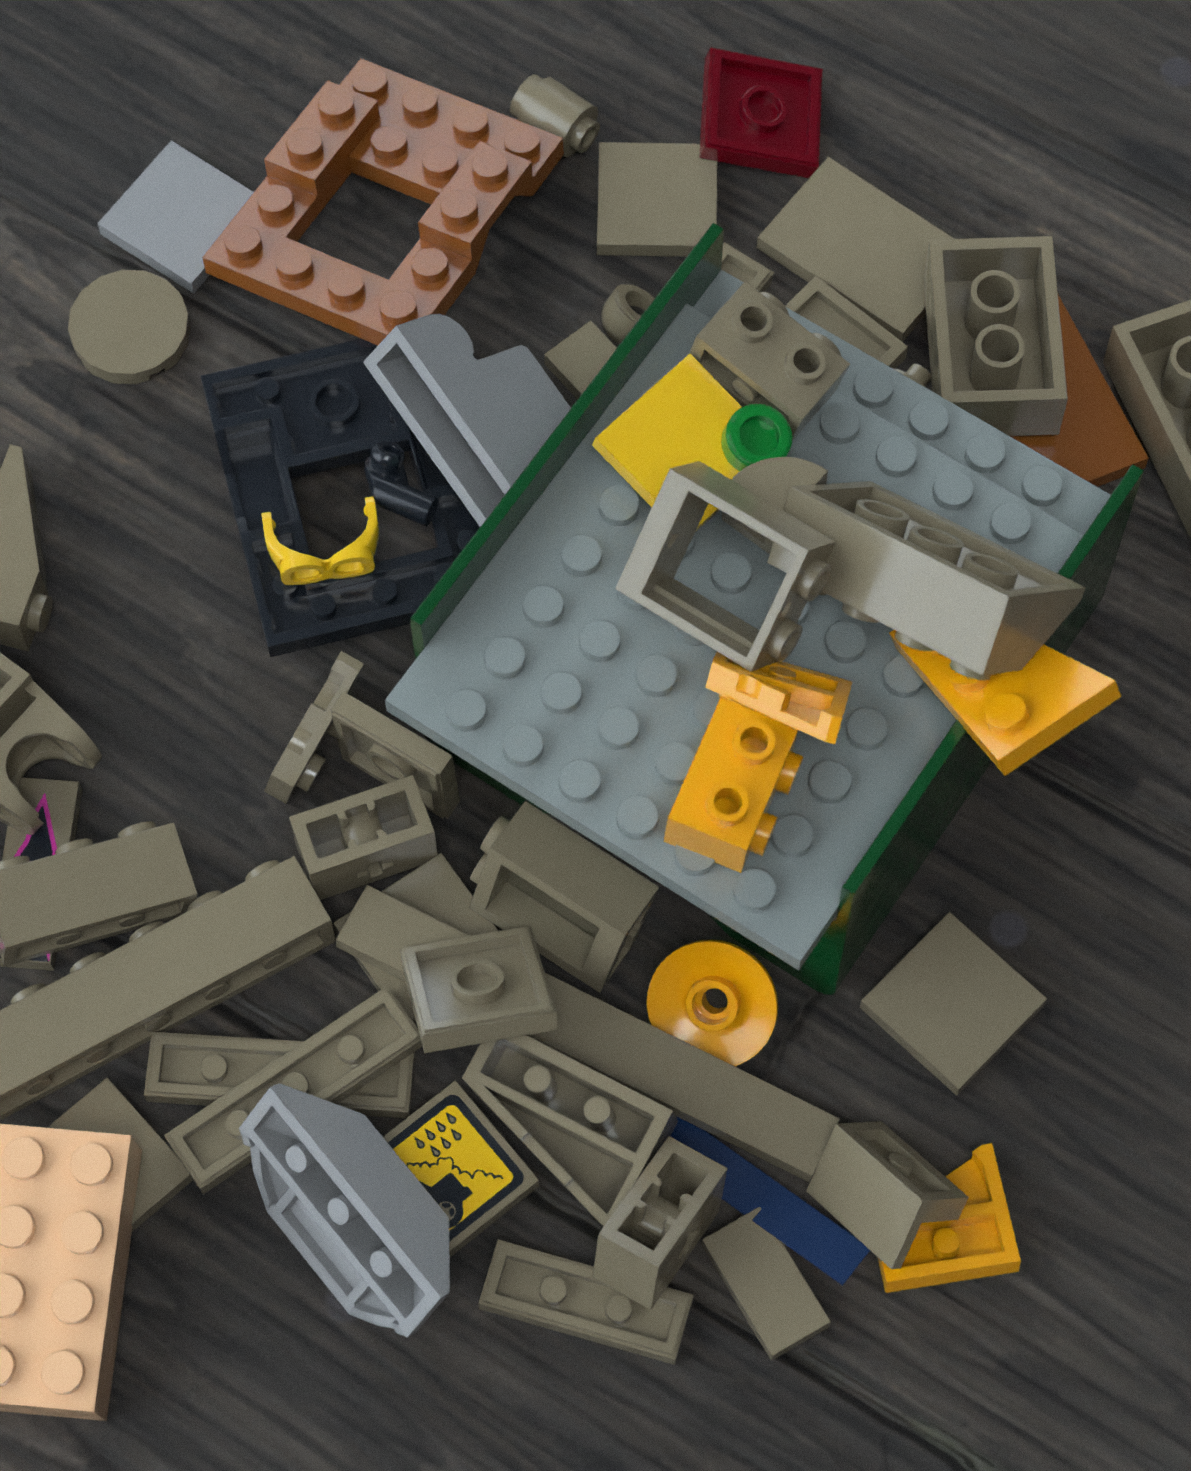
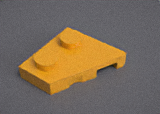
M992 1143L982 1144L973 1150L970 1160L945 1176L968 1196L959 1219L921 1223L900 1269H890L878 1258L885 1293L1019 1272L1021 1259Z

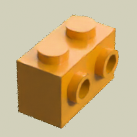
M720 697L667 818L663 842L673 846L678 845L715 860V863L739 873L742 872L750 851L763 856L778 820L777 816L769 814L767 811L776 791L789 795L804 756L793 752L798 729Z

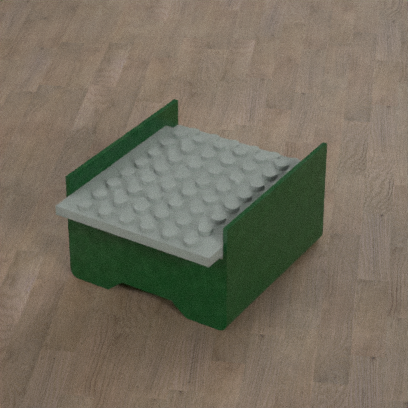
M712 223L412 615L410 622L415 661L385 699L387 712L424 734L430 743L451 754L455 764L520 805L527 801L542 812L553 815L702 909L731 938L812 989L825 995H834L992 761L968 734L958 719L956 720L895 648L889 634L894 629L881 622L871 623L853 618L842 611L843 602L829 595H818L813 601H807L797 622L802 626L801 637L791 654L782 662L852 681L835 745L798 730L793 752L804 756L798 775L789 795L776 791L767 813L778 817L770 841L763 856L750 851L741 873L715 863V860L678 845L673 846L663 842L667 818L720 699L718 693L705 688L712 661L717 651L615 589L652 507L592 446V443L596 436L689 354L699 332L744 283L721 270L724 229ZM786 307L790 317L809 332L819 333L831 340L840 351L841 357L850 363L837 390L792 441L791 449L786 457L804 459L828 470L827 484L872 481L1086 587L1082 600L1044 643V645L1065 654L1104 596L1144 470L1132 464L1110 495ZM719 510L694 533L674 579L760 630L787 573L768 564L767 561L770 554L722 520V511Z

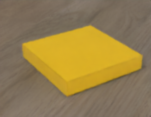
M689 353L596 436L592 446L653 507L670 468L700 461L729 479H732L740 472L726 459L722 450L721 438L726 424L742 406ZM708 503L696 531L715 515L719 509Z

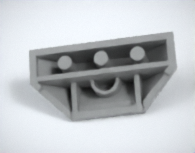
M280 1083L271 1086L239 1127L244 1145L249 1146L251 1150L252 1168L266 1211L349 1315L377 1326L392 1328L395 1330V1333L405 1337L413 1335L450 1293L449 1217L364 1114Z

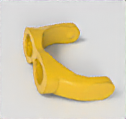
M365 497L366 505L363 511L368 517L364 532L350 545L326 560L296 552L279 543L274 533L276 523L272 519L271 512L261 513L266 547L271 559L280 571L282 583L285 585L310 584L326 579L360 576L374 571V555L379 540V526L374 497Z

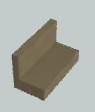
M882 1121L836 1124L806 1190L808 1194L890 1269L901 1268L921 1223L958 1220L968 1200V1196Z

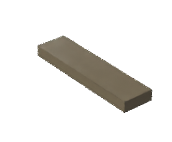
M386 986L164 1136L202 1194H205L252 1162L250 1147L244 1145L239 1127L271 1086L280 1083L338 1104L421 1048L422 1042L418 1028L388 986Z
M151 1032L144 1097L147 1102L208 1106L304 1041ZM415 1052L337 1105L362 1113L365 1116L408 1118L411 1112Z

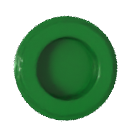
M750 404L737 410L726 424L721 438L722 450L728 462L735 469L741 471L761 460L786 457L792 445V431L788 421L778 410L764 404Z

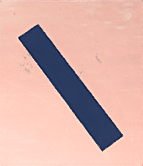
M676 1116L678 1123L670 1137L728 1168L722 1200L743 1215L761 1207V1210L752 1219L753 1222L843 1286L870 1250L860 1240L705 1130Z

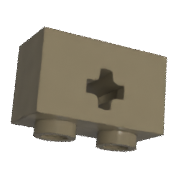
M413 775L289 817L295 844L307 878L320 900L421 866L438 855L435 832Z
M668 1136L600 1231L592 1277L652 1310L719 1213L728 1168Z

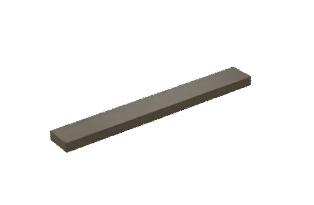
M366 885L336 938V947L406 982L402 968L400 948L470 935ZM545 973L557 1011L558 1030L527 1036L673 1110L675 1116L810 1182L832 1131L840 1118Z

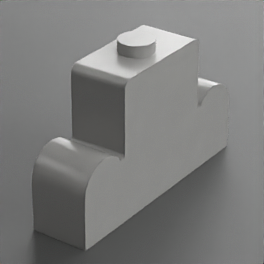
M430 314L396 325L363 363L475 521L481 526L571 407L531 351L523 345L478 360L473 356V343L468 333L450 317L441 314Z

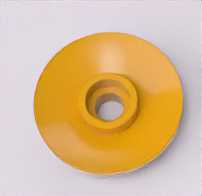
M699 940L677 948L658 966L652 976L647 992V1012L652 1026L733 1066H738L757 1055L771 1037L778 1016V998L768 971L747 950L725 941ZM713 988L723 991L727 996V1006L716 1008L710 1005L706 998V991Z

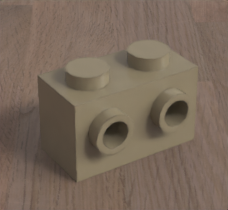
M746 281L699 332L689 352L742 407L750 404H764L778 410L790 425L792 441L837 390L850 365L849 362L841 357L840 351L831 340L819 333L809 332L789 316L786 307L779 299L770 293L759 292Z

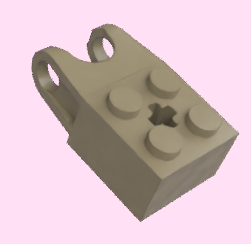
M0 653V822L24 834L33 835L44 823L38 818L39 813L19 792V783L24 774L36 763L48 759H60L72 765L93 769L102 759V754L84 730L33 681L28 672Z

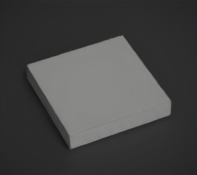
M170 141L97 224L102 236L194 294L210 276L205 272L203 255L254 192L175 142Z

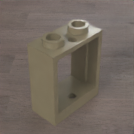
M697 461L669 469L615 589L752 672L777 661H784L794 650L802 634V626L797 623L807 601H813L821 593L830 577L831 566L826 562L836 541L711 467ZM708 503L795 554L760 630L674 579Z
M525 801L511 821L500 816L483 840L480 849L485 853L470 877V880L477 884L470 909L502 930L531 926L539 954L600 993L634 946L659 890V886Z

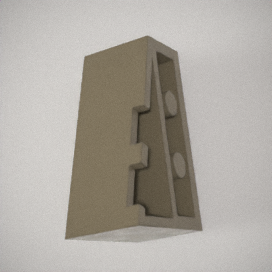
M527 1035L480 1043L462 1077L474 1093L602 1227L605 1226L668 1136H671L678 1123L673 1110Z

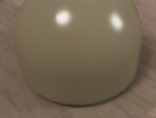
M622 284L617 286L607 298L602 308L601 320L606 334L615 342L621 343L641 317L630 306H637L646 311L655 298L642 288L634 285Z

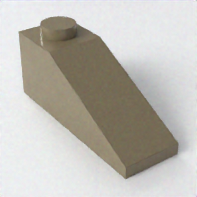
M10 444L0 469V644L29 652L36 631L44 632L49 623L53 600L48 592L32 475L22 447Z

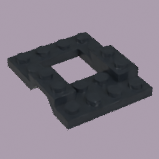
M356 339L201 375L270 657L411 624L410 618L480 528L363 363L378 346L363 339ZM382 441L394 442L403 449V452L409 451L419 490L439 499L437 510L430 522L437 548L374 562V571L360 576L326 579L302 585L283 584L280 571L271 559L266 547L261 513L271 512L272 519L276 523L274 533L279 543L296 552L310 555L291 479L364 462L370 457L372 447Z

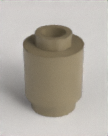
M537 74L531 75L518 88L510 105L511 115L519 121L562 137L563 157H569L575 152H585L593 144L600 130V123L597 122V107L552 77L543 79Z

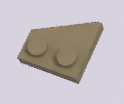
M343 651L340 652L331 668L326 683L314 703L312 702L271 773L264 792L287 804L296 787L308 792L326 761L324 757L317 754V751L327 734L337 739L330 709L343 691L349 695L351 694L364 663Z

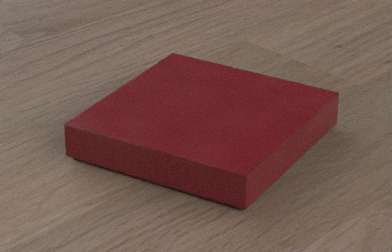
M710 47L704 64L699 158L810 178L819 168L823 69Z

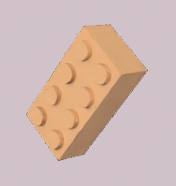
M0 1124L1 1412L107 1421L132 1234L131 1224L142 1149L131 1135Z

